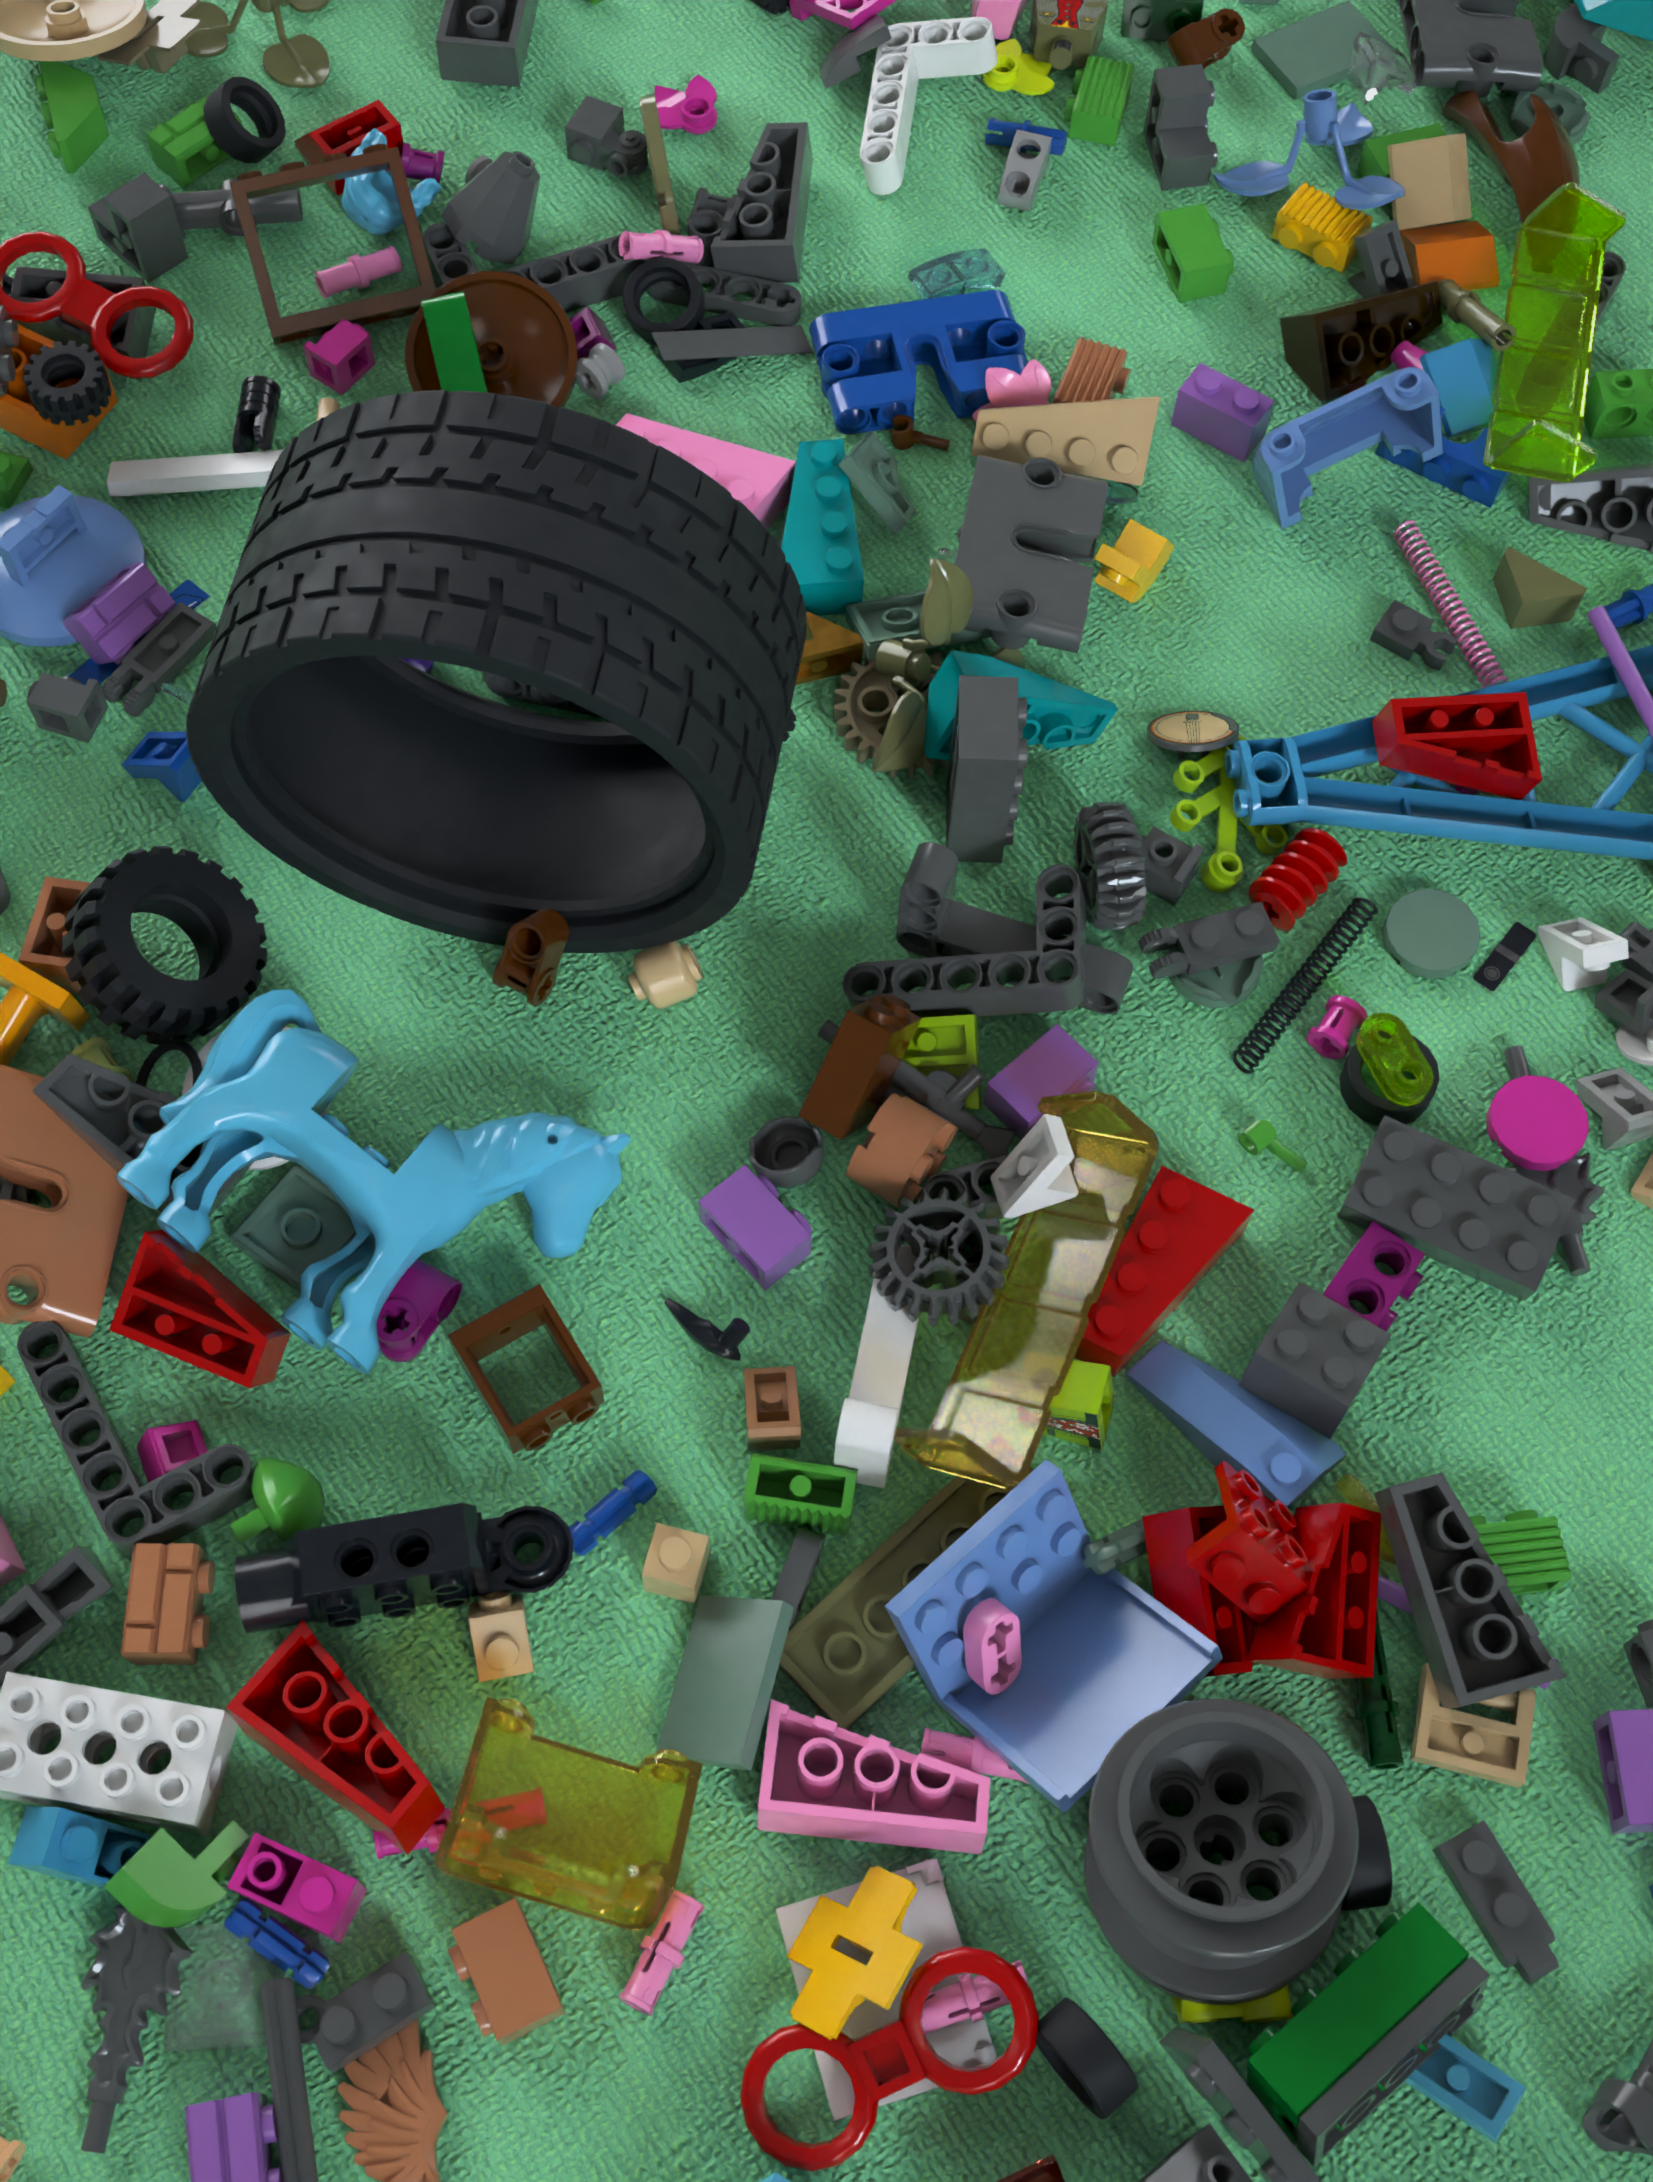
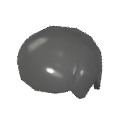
M781 1116L766 1122L757 1134L749 1140V1161L757 1175L761 1174L767 1177L774 1187L791 1189L806 1184L818 1173L823 1163L824 1144L822 1135L816 1126L801 1117Z

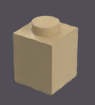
M656 1523L641 1574L644 1591L696 1604L710 1557L709 1536Z

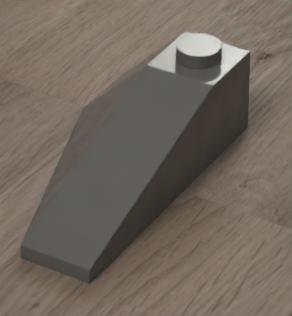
M1653 463L1528 477L1529 522L1653 553Z

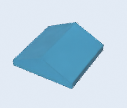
M1469 338L1424 354L1419 358L1423 370L1430 377L1439 392L1440 407L1445 409L1441 422L1447 438L1483 430L1484 427L1491 428L1512 423L1517 419L1493 349L1484 339Z

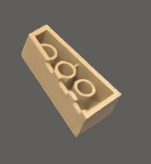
M1160 396L980 409L971 455H982L1025 464L1034 458H1046L1058 464L1062 472L1142 486Z

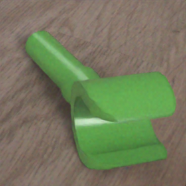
M1267 1120L1255 1121L1238 1137L1241 1146L1251 1155H1257L1267 1148L1272 1154L1280 1157L1300 1173L1308 1164L1277 1139L1275 1128Z

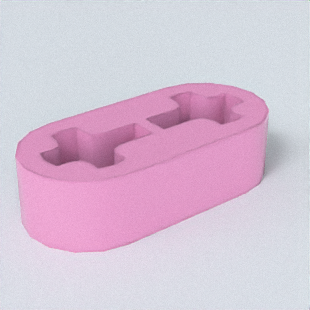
M987 1598L977 1604L967 1616L963 1628L968 1677L987 1693L993 1695L1005 1691L1017 1678L1021 1669L1022 1653L1018 1616L996 1598Z

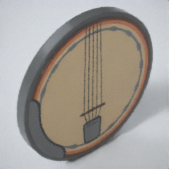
M1207 711L1169 713L1153 719L1147 726L1148 740L1159 747L1177 751L1179 759L1185 757L1184 752H1201V757L1204 758L1209 754L1210 750L1226 747L1235 742L1239 737V725L1234 719L1226 715Z

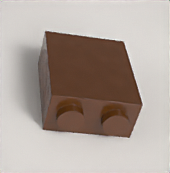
M884 994L883 997L878 995L848 1009L798 1116L841 1140L870 1123L881 1105L922 1018L909 1012L911 1007L908 1003L889 994Z

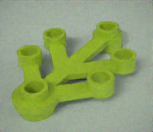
M1239 734V737L1236 741L1247 739L1241 734ZM1233 743L1223 748L1210 750L1207 756L1197 762L1191 760L1182 762L1173 774L1174 785L1182 792L1191 793L1198 788L1204 778L1216 772L1220 773L1219 786L1194 801L1188 799L1181 800L1170 813L1172 825L1179 831L1189 832L1202 818L1218 809L1215 853L1201 868V878L1204 884L1210 890L1217 893L1230 891L1241 880L1243 875V863L1240 857L1235 854L1237 817L1233 808L1235 786L1233 778H1227L1224 767L1225 753L1227 750H1232ZM1184 773L1189 774L1194 781L1189 780ZM1181 812L1187 813L1191 820L1186 819ZM1278 824L1245 826L1255 838L1257 848L1266 855L1277 854L1287 843V833ZM1267 835L1271 836L1276 843L1271 842Z

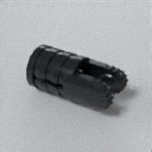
M255 375L247 377L242 382L232 444L235 453L251 452L254 440L261 451L271 450L281 388L274 380L268 377Z

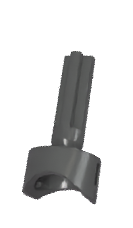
M1653 2039L1629 2082L1610 2078L1602 2081L1585 2113L1582 2127L1587 2136L1603 2151L1636 2152L1653 2157Z

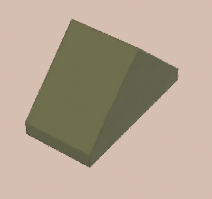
M1509 546L1505 550L1493 577V582L1510 629L1570 621L1587 590L1586 587Z

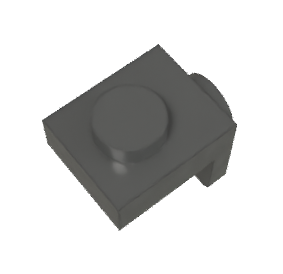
M1626 969L1595 994L1594 1008L1642 1036L1653 1026V983Z

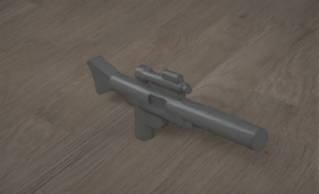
M827 1020L818 1036L832 1044L839 1026ZM902 1060L880 1105L882 1106L894 1093L906 1096L956 1125L958 1129L975 1139L990 1159L1007 1155L1009 1146L1017 1135L1014 1129L989 1126L963 1109L967 1103L964 1100L986 1078L983 1071L974 1064H971L960 1077L943 1069L933 1071L926 1076Z

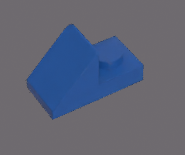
M148 732L121 765L133 778L158 779L180 802H185L202 781L196 770L197 766L194 765L190 755L186 732Z

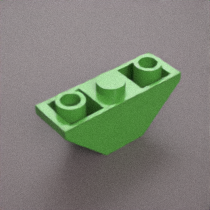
M39 61L42 74L36 75L35 81L41 100H48V103L41 104L47 128H54V131L47 132L54 158L62 157L67 174L73 173L83 165L109 136L102 104L92 75L60 61Z

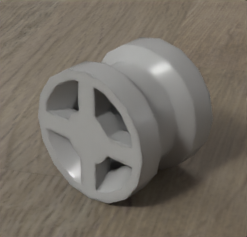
M598 343L591 348L589 357L580 358L577 361L576 382L587 395L595 399L602 398L608 392L610 384H618L626 376L625 367L620 357L612 348L603 343Z

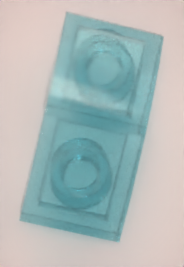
M972 249L947 254L912 269L908 278L923 299L965 294L967 288L979 290L981 288L1000 287L1006 273L987 249Z

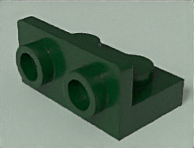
M1123 0L1121 36L1166 41L1181 28L1201 20L1203 0Z

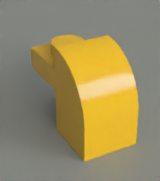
M1129 519L1114 547L1112 548L1103 543L1094 559L1102 565V568L1094 582L1125 600L1135 603L1156 580L1175 546L1163 536Z

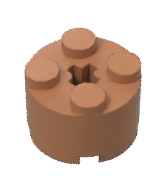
M894 1093L884 1102L868 1125L867 1130L870 1131V1134L864 1146L857 1145L849 1162L846 1176L898 1209H901L900 1200L903 1196L908 1197L914 1204H917L920 1198L919 1192L923 1189L920 1184L924 1178L929 1179L930 1176L941 1171L947 1159V1155L941 1152H944L950 1145L958 1127L912 1099L899 1093Z

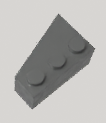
M17 266L10 297L25 303L40 302L47 299L62 287L67 271ZM86 273L87 280L115 294L130 287L146 286L144 279L139 277ZM152 306L137 307L125 312L118 318L110 332L111 347L127 357L146 358L156 308ZM61 316L46 322L23 323L18 321L21 326L55 342L61 341L63 346H67L68 341H76L78 347L84 343L90 346L91 351H94L91 345V334L63 320Z

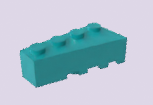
M843 439L799 442L781 546L786 556L785 560L790 563L800 585V593L803 595L806 612L817 616L846 614L845 606L863 602L864 577L849 477L838 465L845 457Z

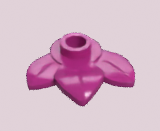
M696 75L689 82L686 92L655 86L654 93L662 129H683L689 133L702 134L715 127L717 111L714 108V104L717 100V93L715 88L705 78Z

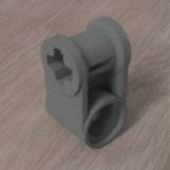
M702 187L697 191L694 207L688 218V236H699L704 246L703 257L696 265L714 266L710 246L715 236H720L723 229L722 220L727 209H732L738 195L734 194L731 198L708 193L707 188Z

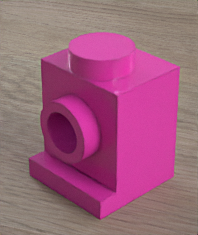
M342 319L333 329L324 333L317 344L308 341L303 348L310 376L339 394H345L375 365L372 340L368 332L359 324H352Z

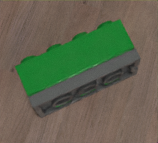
M1419 1902L1406 1914L1400 1909L1391 1913L1377 1928L1375 1934L1379 1939L1364 1953L1358 1947L1351 1950L1335 1967L1333 1973L1337 1976L1336 1979L1323 1991H1320L1316 1986L1310 1988L1293 2005L1291 2012L1294 2014V2017L1279 2031L1274 2026L1268 2027L1248 2048V2052L1252 2055L1248 2059L1247 2066L1248 2087L1293 2145L1297 2144V2149L1313 2167L1441 2047V2044L1438 2043L1440 2039L1446 2034L1452 2037L1480 2010L1484 1997L1481 1993L1486 1989L1490 1974L1472 1956L1468 1958L1469 1953Z

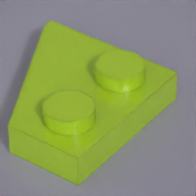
M976 1015L922 1018L902 1060L926 1076L933 1071L943 1069L960 1077L971 1064L979 1068ZM980 1085L964 1100L967 1102L966 1107L982 1109Z

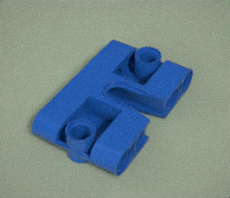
M987 290L826 313L815 318L809 328L822 376L821 391L829 401L836 429L843 434H859L869 431L893 429V417L902 414L909 416L914 424L916 365L924 364L933 369L940 391L957 418L961 419L973 417V413L978 408L991 403L985 386V374L988 368H1006L1021 374L1023 368L1029 362L1024 351L1025 331L1015 321L1008 296L1000 290Z

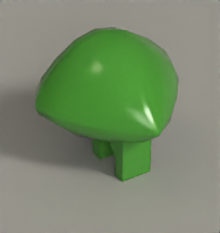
M260 1458L255 1466L251 1486L258 1507L230 1524L239 1542H244L268 1527L272 1529L273 1533L282 1542H286L296 1531L321 1527L325 1503L321 1483L308 1470L293 1463L275 1458Z

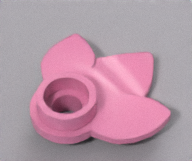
M1036 359L1028 362L1021 374L1006 368H988L985 374V386L991 403L978 408L973 413V419L977 423L980 409L1050 404L1047 399L1052 384L1048 371Z

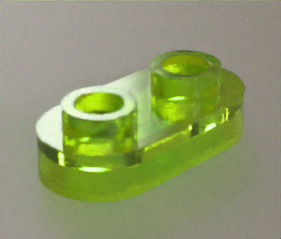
M1389 1013L1370 1015L1362 1023L1356 1037L1359 1053L1383 1094L1391 1102L1401 1106H1413L1420 1103L1427 1096L1434 1080L1433 1071L1407 1026L1400 1018ZM1378 1031H1385L1392 1036V1038H1383L1379 1035ZM1401 1071L1412 1072L1416 1079L1410 1080L1405 1078Z

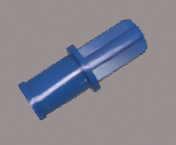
M995 118L989 119L987 130L1003 132V135L986 134V145L1011 148L1018 129L1052 137L1050 154L1060 156L1064 153L1067 143V133L1064 130L1031 125L1030 120H1026L1022 124L997 120ZM1023 145L1020 153L1024 154L1027 150L1040 152L1033 145Z
M1653 584L1638 591L1630 589L1622 594L1621 599L1604 606L1616 630L1631 622L1639 624L1646 620L1648 614L1653 612Z

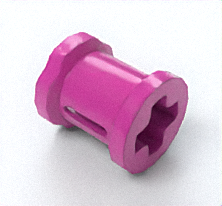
M1334 995L1326 1003V1014L1319 1026L1311 1028L1306 1038L1308 1044L1317 1053L1326 1058L1336 1060L1345 1058L1350 1049L1348 1044L1356 1029L1364 1026L1368 1015L1358 1002L1349 997Z

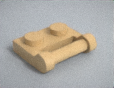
M1425 1663L1419 1678V1700L1410 1760L1517 1788L1525 1785L1536 1701L1535 1690L1527 1688L1476 1703L1510 1712V1724L1449 1708H1442L1439 1706L1440 1698L1429 1664Z

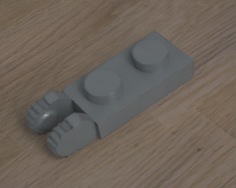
M179 602L120 661L121 665L111 674L110 678H107V681L102 686L105 699L115 703L129 692L123 701V710L132 717L139 716L143 713L144 709H147L153 703L156 692L159 694L212 641L217 628L216 624L182 602ZM134 679L138 680L139 682L132 688Z
M1261 901L1174 925L1173 928L1163 927L1156 931L1153 930L1143 935L1138 944L1144 954L1176 947L1177 952L1159 957L1149 966L1152 977L1160 979L1185 972L1187 975L1269 953L1277 949L1280 941Z

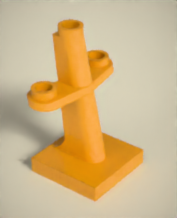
M0 952V986L8 990L0 1003V1064L8 1066L32 1027L44 1015L49 1014L78 1032L90 1015L70 992Z

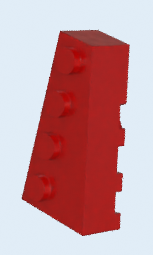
M303 1620L226 1706L246 1736L407 1855L445 1810L429 1780L389 1729L385 1727L360 1692L356 1690L339 1665L327 1653Z

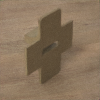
M160 0L147 11L146 23L134 38L117 48L99 54L97 56L98 59L131 66L136 61L141 70L147 71L153 67L155 72L164 74L189 51L185 41L202 25L201 20L185 18L186 15L200 4V0Z

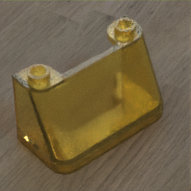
M487 1697L481 1709L434 1855V1864L438 1869L455 1878L616 1927L630 1930L649 1928L654 1924L676 1887L703 1764L687 1759L684 1754L676 1750L661 1749L654 1754L647 1755L641 1761L639 1767L534 1735L536 1721L525 1705L512 1699L497 1700Z

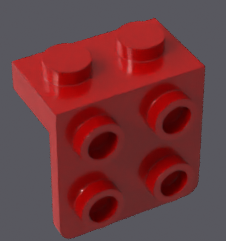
M1223 1461L1214 1470L1227 1519L1185 1549L1187 1563L1254 1621L1261 1624L1310 1589L1304 1568L1307 1557L1295 1539L1292 1529L1297 1526V1523L1288 1507L1280 1500L1272 1502L1262 1493L1256 1480L1246 1470L1242 1469L1238 1472L1226 1461Z

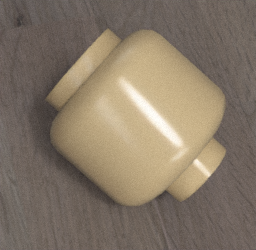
M678 941L639 951L633 960L635 972L628 975L629 982L638 1000L642 1001L648 998L650 1003L660 1010L694 996L698 990V980L704 978L691 946L688 943L681 945Z

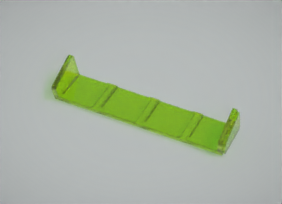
M1574 182L1561 185L1527 216L1526 221L1517 232L1511 271L1513 280L1512 286L1508 291L1504 318L1506 323L1511 324L1515 328L1516 337H1511L1506 333L1505 335L1513 340L1514 343L1508 349L1499 352L1492 398L1494 408L1489 418L1483 464L1492 469L1564 483L1572 481L1596 462V450L1581 442L1606 242L1626 223V214Z

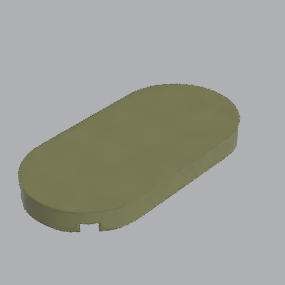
M655 93L647 94V96H641L639 103L662 228L670 232L671 235H681Z

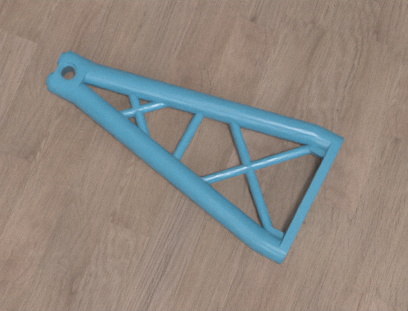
M1653 645L1628 651L1649 691L1653 690ZM1609 656L1453 695L1526 692L1531 721L1559 714L1628 758V761L1591 808L1537 802L1534 788L1522 800L1462 794L1443 781L1393 768L1389 769L1397 773V776L1388 786L1315 778L1378 761L1372 721L1377 715L1292 737L1235 741L1232 750H1227L1225 753L1224 767L1227 778H1233L1235 786L1233 795L1235 816L1237 818L1242 817L1245 826L1304 822L1653 861V815L1613 810L1644 769L1653 774V740L1648 733L1640 744L1585 709V707L1629 696ZM1414 784L1420 789H1413L1411 786Z

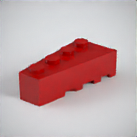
M1161 1166L1074 1335L1068 1355L1080 1361L1108 1365L1111 1368V1376L1115 1378L1156 1332L1158 1326L1183 1302L1187 1294L1200 1279L1206 1276L1216 1265L1225 1251L1241 1237L1254 1209Z

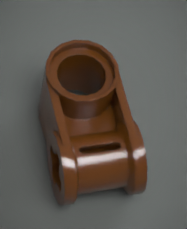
M1228 8L1221 9L1196 23L1194 22L1181 28L1166 40L1165 45L1177 66L1202 64L1203 69H1205L1209 65L1222 60L1229 53L1231 46L1242 38L1245 32V24L1238 12Z
M547 908L541 909L513 925L508 932L501 958L494 970L493 983L500 988L508 986L527 997V1003L534 1007L541 1005L553 989L557 977V968L569 937V928L564 917L557 911Z

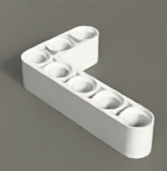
M968 17L897 23L888 26L892 39L879 45L877 48L860 148V158L867 186L871 193L876 195L891 194L902 184L919 79L978 75L987 73L996 66L998 56L992 23L984 17Z
M902 1244L897 1253L896 1262L903 1274L908 1277L913 1272V1263L917 1260V1257L911 1253V1246ZM874 1278L849 1397L844 1398L833 1466L858 1470V1484L884 1489L919 1318L913 1323L908 1319L909 1305L894 1312L890 1307L892 1295L881 1297L877 1292V1284L881 1279Z

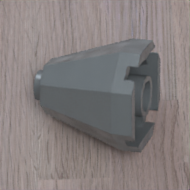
M504 151L464 185L448 202L442 213V217L454 238L464 245L470 239L478 245L475 253L486 260L513 265L530 240L540 175L535 169V163L524 153Z

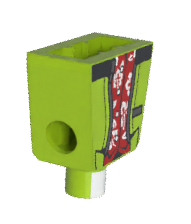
M1031 1354L1027 1357L1023 1374L996 1369L991 1384L990 1399L1016 1405L1020 1426L1027 1430L1103 1450L1114 1406L1111 1368L1104 1364Z

